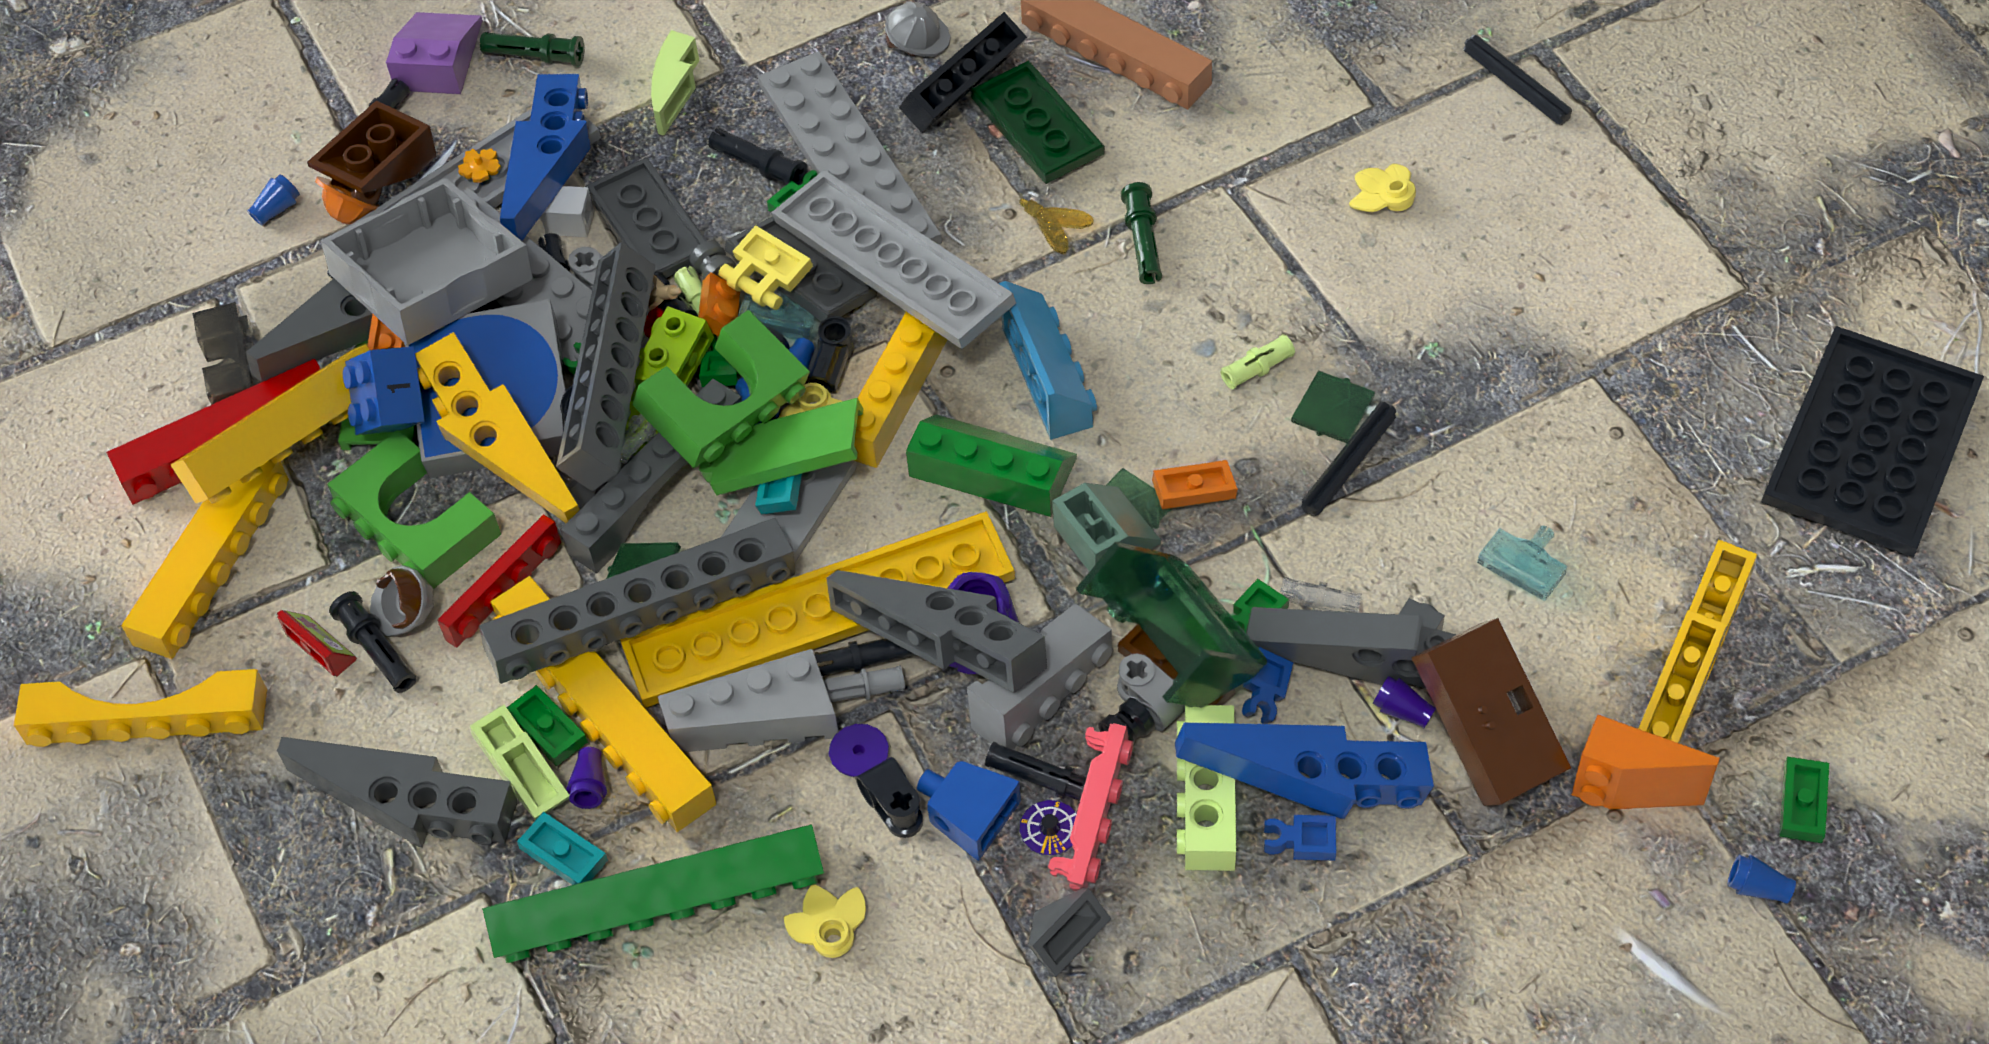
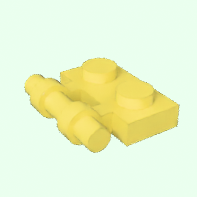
M755 225L733 250L735 258L740 262L735 268L724 264L719 270V276L725 279L727 285L736 291L743 290L751 295L752 301L761 307L767 305L773 310H778L782 305L783 299L775 294L774 291L780 286L791 292L811 270L813 264L809 257ZM754 271L764 276L760 283L750 278Z

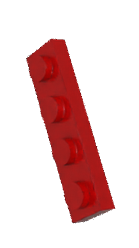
M543 514L437 619L443 636L448 643L457 648L466 638L472 637L478 630L479 625L494 612L491 601L528 576L531 577L532 572L545 559L554 555L558 546L562 543L554 520Z

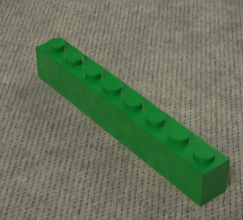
M809 824L482 908L493 957L504 956L506 963L531 957L529 949L546 945L548 953L571 947V938L587 934L588 941L592 942L613 936L612 928L628 924L630 931L654 925L653 917L669 913L670 919L673 921L695 915V906L710 903L711 909L716 910L735 905V896L751 892L752 899L755 900L777 894L775 887L777 885L792 882L793 889L817 884L816 875L824 874L813 826Z

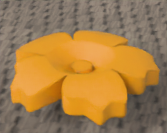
M492 148L488 150L483 149L480 151V154L474 149L466 151L463 158L464 164L458 165L459 174L466 179L472 178L474 183L488 180L490 178L489 175H496L501 169L497 159V152Z

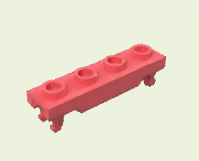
M1113 723L1110 724L1109 730L1104 732L1094 731L1093 727L1086 729L1085 738L1087 745L1094 750L1102 752V754L1091 760L1070 836V841L1073 844L1072 848L1075 851L1073 859L1053 857L1048 865L1052 876L1057 877V874L1066 877L1070 883L1069 887L1073 891L1088 887L1089 882L1095 884L1099 875L1101 859L1096 858L1100 843L1106 844L1112 826V819L1107 818L1111 803L1117 804L1123 785V780L1117 779L1121 764H1129L1134 742L1128 740L1127 726Z

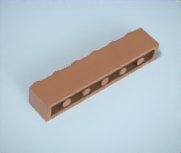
M1021 0L1022 24L1026 25L1030 30L1037 31L1053 39L1057 44L1064 45L1080 53L1084 58L1091 59L1105 66L1113 73L1132 80L1140 87L1159 94L1171 103H1176L1188 110L1212 85V60L1094 0Z

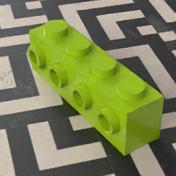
M669 306L665 309L662 317L655 320L651 330V337L646 346L640 349L639 357L641 360L636 369L634 380L636 387L631 396L629 407L631 414L626 423L624 434L626 441L621 452L635 456L658 433L632 405L638 385L667 366L688 387L714 339L706 320Z

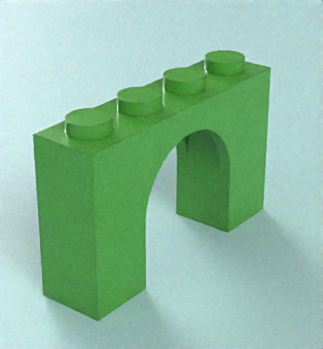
M749 310L721 328L715 345V349L746 381L750 393L746 400L726 406L708 403L696 396L667 366L638 385L632 405L693 468L705 460L708 463L714 461L721 455L727 444L733 440L736 443L742 441L751 432L755 424L760 421L767 423L777 414L779 407L786 402L789 404L795 403L806 391L804 385L810 371Z
M396 430L327 484L333 497L330 504L341 518L349 517L354 521L353 524L363 538L366 540L373 538L378 543L377 546L381 553L390 562L396 559L401 565L417 570L434 589L497 539L501 532L494 513L470 492L430 522L407 526L389 520L387 513L393 501L427 474L421 461L420 448L403 433Z

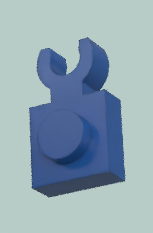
M1261 647L1251 652L1243 687L1253 692L1251 698L1247 699L1243 704L1242 714L1248 717L1254 714L1257 706H1259L1262 710V724L1270 723L1275 719L1277 714L1275 702L1285 699L1293 662Z
M1294 815L1293 825H1286L1279 819L1265 820L1264 833H1275L1280 837L1276 840H1265V853L1274 855L1282 853L1285 849H1293V860L1335 861L1336 816Z

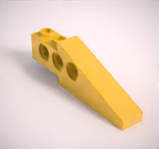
M454 332L415 353L419 365L417 371L421 385L425 390L432 387L437 395L436 398L432 399V402L441 416V419L436 422L443 437L557 518L567 523L580 510L578 504L504 384L492 391L488 389ZM459 378L458 383L455 385L444 386L445 382L449 379ZM471 407L478 408L473 415L462 416L466 409ZM485 438H496L493 444L480 446L481 441Z
M1718 539L1638 729L1680 744L1725 642L1727 632L1756 565V553Z

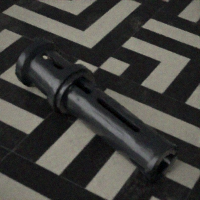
M719 127L709 137L708 145L710 148L757 168L762 177L768 180L776 179L785 183V186L791 181L801 185L805 174L808 172V166L805 162L786 158L783 152L777 149L766 150Z
M349 591L337 597L332 602L329 613L334 620L340 621L346 628L348 639L363 647L374 664L393 686L395 692L402 693L410 689L416 682V675L411 672L396 650L381 633L379 619L376 615L369 614L362 605L363 600L359 593Z

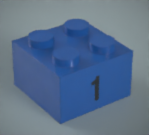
M414 346L369 350L345 361L343 382L345 387L349 389L351 404L348 407V418L351 426L355 427L356 435L395 432L396 430L400 431L425 422Z

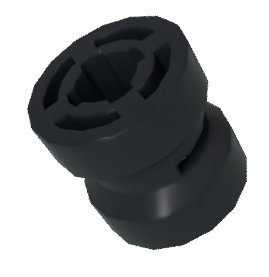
M1131 697L1119 706L1118 713L1115 715L1109 714L1098 723L1100 732L1108 731L1110 724L1113 723L1127 726L1128 740L1134 742L1133 746L1137 737H1145L1155 728V722L1149 711L1138 700Z

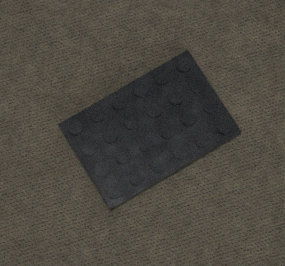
M1835 326L1761 503L1914 557L1984 376Z

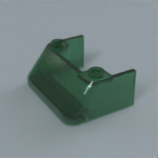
M1115 541L1075 588L1079 594L1102 598L1108 604L1106 607L1108 613L1115 620L1121 623L1128 621L1139 624L1179 674L1174 678L1173 685L1162 696L1167 703L1186 705L1190 708H1203L1257 676L1267 664L1264 654L1188 564L1175 555Z

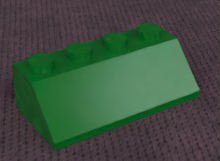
M937 414L919 422L906 449L909 477L1051 517L1053 514L1052 500L1060 497L1077 459L1076 453Z

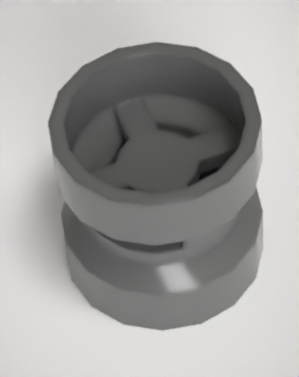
M715 240L705 241L698 245L690 256L691 266L697 273L702 274L703 280L710 272L720 277L719 270L724 264H728L733 268L737 266L730 257L726 256V252L721 244Z

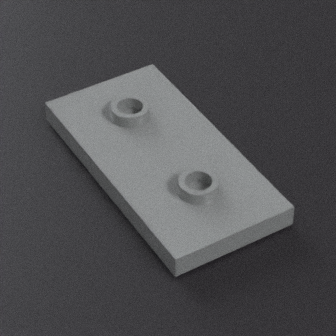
M852 460L802 473L796 510L761 515L755 507L759 486L755 485L721 537L776 518L794 551V562H796L856 470L855 461Z

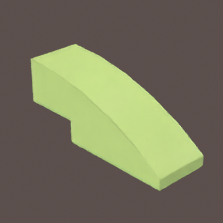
M673 30L669 32L661 46L652 75V106L657 131L660 135L666 134L696 89L693 70L700 61L695 37Z
M505 705L470 725L472 737L502 779L511 782L516 797L535 820L543 812L548 813L569 799L570 795L526 731H522Z

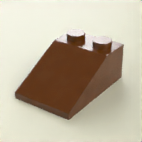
M376 100L307 161L308 167L354 190L366 193L415 177L437 155L430 125Z

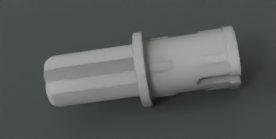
M901 665L866 672L864 668L860 670L859 674L829 678L824 681L831 702L865 697V700H870L871 695L905 691Z

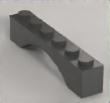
M712 379L696 395L700 399L715 405L726 406L742 402L739 394L715 379ZM659 432L619 471L618 475L611 482H608L560 529L568 555L596 574L622 549L631 529L653 496L676 472L688 463Z

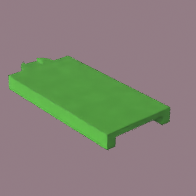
M858 398L774 419L767 423L756 424L742 441L736 443L733 440L727 444L721 455L714 461L708 463L705 460L699 465V471L704 479L710 483L717 496L856 460L858 452L854 447L857 419L859 415H863V407Z

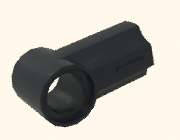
M832 316L823 320L818 327L819 339L808 367L810 373L805 384H821L829 393L836 392L846 361L851 358L854 351L849 322L842 317Z

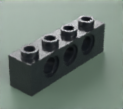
M1003 12L912 90L901 103L899 109L923 133L971 91L970 89L976 87L1014 54L1027 39V36Z

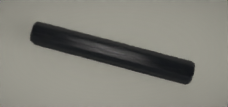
M1472 35L1465 41L1464 51L1556 124L1563 125L1571 118V107L1481 37Z
M1380 402L1304 496L1301 505L1304 512L1309 513L1311 516H1317L1322 512L1396 418L1394 406L1386 402Z

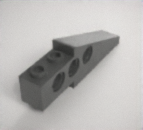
M333 278L246 351L251 375L263 382L312 359L317 361L367 341L373 313Z
M840 570L835 571L826 578L830 607L833 611L942 669H945L953 662H957L1014 693L1047 669L1045 636L997 612L996 597Z
M1252 607L1242 648L1253 651L1261 647L1292 662L1383 685L1387 677L1390 676L1395 680H1398L1400 677L1407 684L1426 688L1411 657L1456 634L1423 626V616Z
M281 737L277 749L287 771L418 847H423L427 833L439 839H450L452 836L468 838L475 843L483 845L490 844L491 842H506L518 802L510 781L444 773L437 757L288 737ZM395 798L389 803H384L387 799ZM434 803L431 807L422 809L426 804ZM468 808H474L472 811L466 814H461L464 810Z

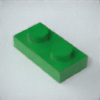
M537 685L506 707L522 731H526L532 742L556 767L588 743L585 733Z
M1787 756L1784 763L1779 837L1823 843L1826 834L1830 763Z

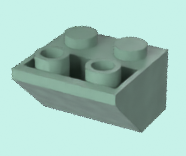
M1083 483L1052 500L1055 529L1095 580L1161 544V539L1119 487Z

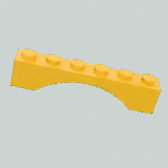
M257 669L217 671L202 683L180 694L157 701L120 704L88 698L74 692L61 682L21 684L14 727L26 745L45 747L51 743L66 742L86 744L97 740L123 742L130 738L144 737L165 739L175 735L202 737L209 733L230 732L233 734H244L248 731L263 730L267 687Z

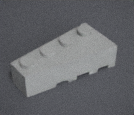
M1076 603L1073 604L1040 632V634L1045 636L1047 669L1015 693L991 680L984 684L976 680L967 687L971 729L991 744L995 741L1010 749L1026 744L1031 738L1034 728L1043 719H1050L1057 712L1060 702L1070 692H1077L1084 684L1087 675L1096 666L1101 667L1108 661L1113 651L1112 629Z
M812 649L658 696L669 737L682 752L726 749L728 744L737 743L759 746L764 745V741L788 739L789 743L805 741V737L823 735L825 739H833L835 734L838 733L835 713Z

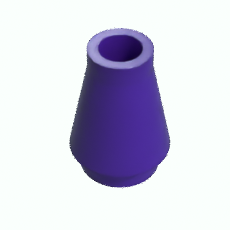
M1388 676L1372 703L1381 708L1380 713L1416 724L1422 728L1426 727L1436 710V707L1429 704L1400 677L1398 680H1395Z
M584 747L579 750L575 767L566 787V791L570 795V802L578 808L592 809L598 807L602 803V799L607 795L602 765V752L595 747Z

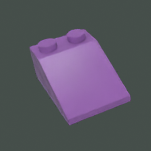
M416 12L393 38L386 60L391 80L396 78L398 83L400 80L409 87L410 92L461 94L483 21L482 16Z

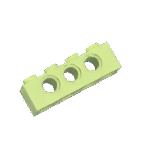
M1185 705V721H1177V736L1184 722L1234 723V705ZM1177 758V781H1185V793H1177V817H1185V829H1177V854L1185 855V870L1235 871V779ZM1202 784L1212 785L1214 788L1210 790H1203L1198 788V786ZM1207 820L1213 822L1214 825L1203 827L1197 823Z

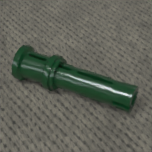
M483 32L480 37V50L483 54L492 53L541 58L546 64H553L554 61L570 62L572 66L576 67L581 66L584 59L585 45L581 36H574L572 39L557 38L555 34L547 33L542 38Z
M1134 182L1126 185L1121 190V200L1126 204L1127 210L1125 224L1132 230L1139 280L1143 284H1155L1153 273H1155L1156 280L1159 282L1162 279V271L1160 269L1153 229L1157 216L1155 210L1151 208L1152 188L1146 183Z

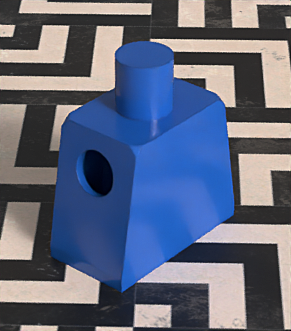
M964 761L957 762L946 777L927 769L917 784V791L930 797L927 808L931 824L978 861L1021 802L1019 781Z

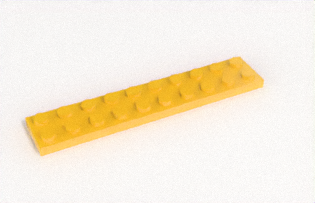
M987 511L784 580L780 583L752 591L745 596L717 603L707 610H698L682 616L672 623L661 624L642 631L634 637L620 639V643L643 707L647 708L658 704V696L809 649L813 650L868 631L869 629L831 609L826 578L837 570L948 588L952 581L962 573H988L998 576L1006 583L1015 579V571Z

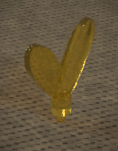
M1024 198L1019 200L1020 205L1025 207L1024 211L1037 219V223L1050 247L1060 254H1066L1068 251V238L1062 227L1083 229L1090 227L1094 223L1093 217L1084 211L1056 207L1044 208V206L1032 199L1029 201Z

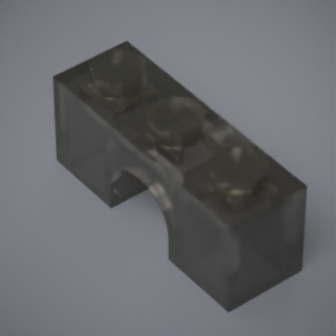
M236 302L192 313L197 341L206 361L211 362L224 359L218 364L202 368L206 393L211 405L261 383L260 380L251 375L246 351L254 345L253 342H248V337L253 335L251 322L247 314L241 316Z

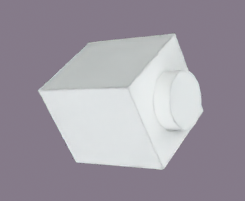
M563 186L538 219L542 220L545 234L556 233L559 236L571 237L588 236L594 213L589 188Z

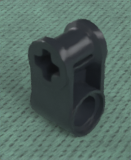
M889 757L855 777L864 799L870 807L874 808L894 836L909 838L921 830L923 815L919 809L920 797L893 757Z

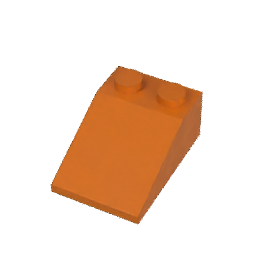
M1597 714L1581 755L1571 795L1580 798L1588 805L1603 806L1608 809L1704 805L1720 758Z

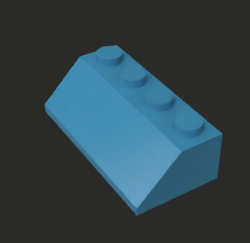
M1008 281L999 283L1013 293L1016 304L1001 316L1002 329L1050 440L1092 428V412L1097 411L1096 400L1092 390H1085L1083 386L1084 374L1078 361L1073 362L1070 357L1072 355L1071 344L1066 333L1060 334L1058 330L1060 323L1054 306L1048 307L1043 294Z

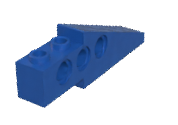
M537 74L530 121H516L500 223L521 241H523L591 148L587 122L582 109L588 108L587 88H581L579 74Z
M1184 722L1175 741L1177 758L1340 819L1346 818L1353 804H1357L1362 808H1371L1377 805H1397L1405 809L1422 805L1434 787L1426 742L1352 741L1346 738L1345 726ZM1300 772L1307 774L1310 778L1303 776ZM1341 773L1347 775L1350 779L1342 776Z

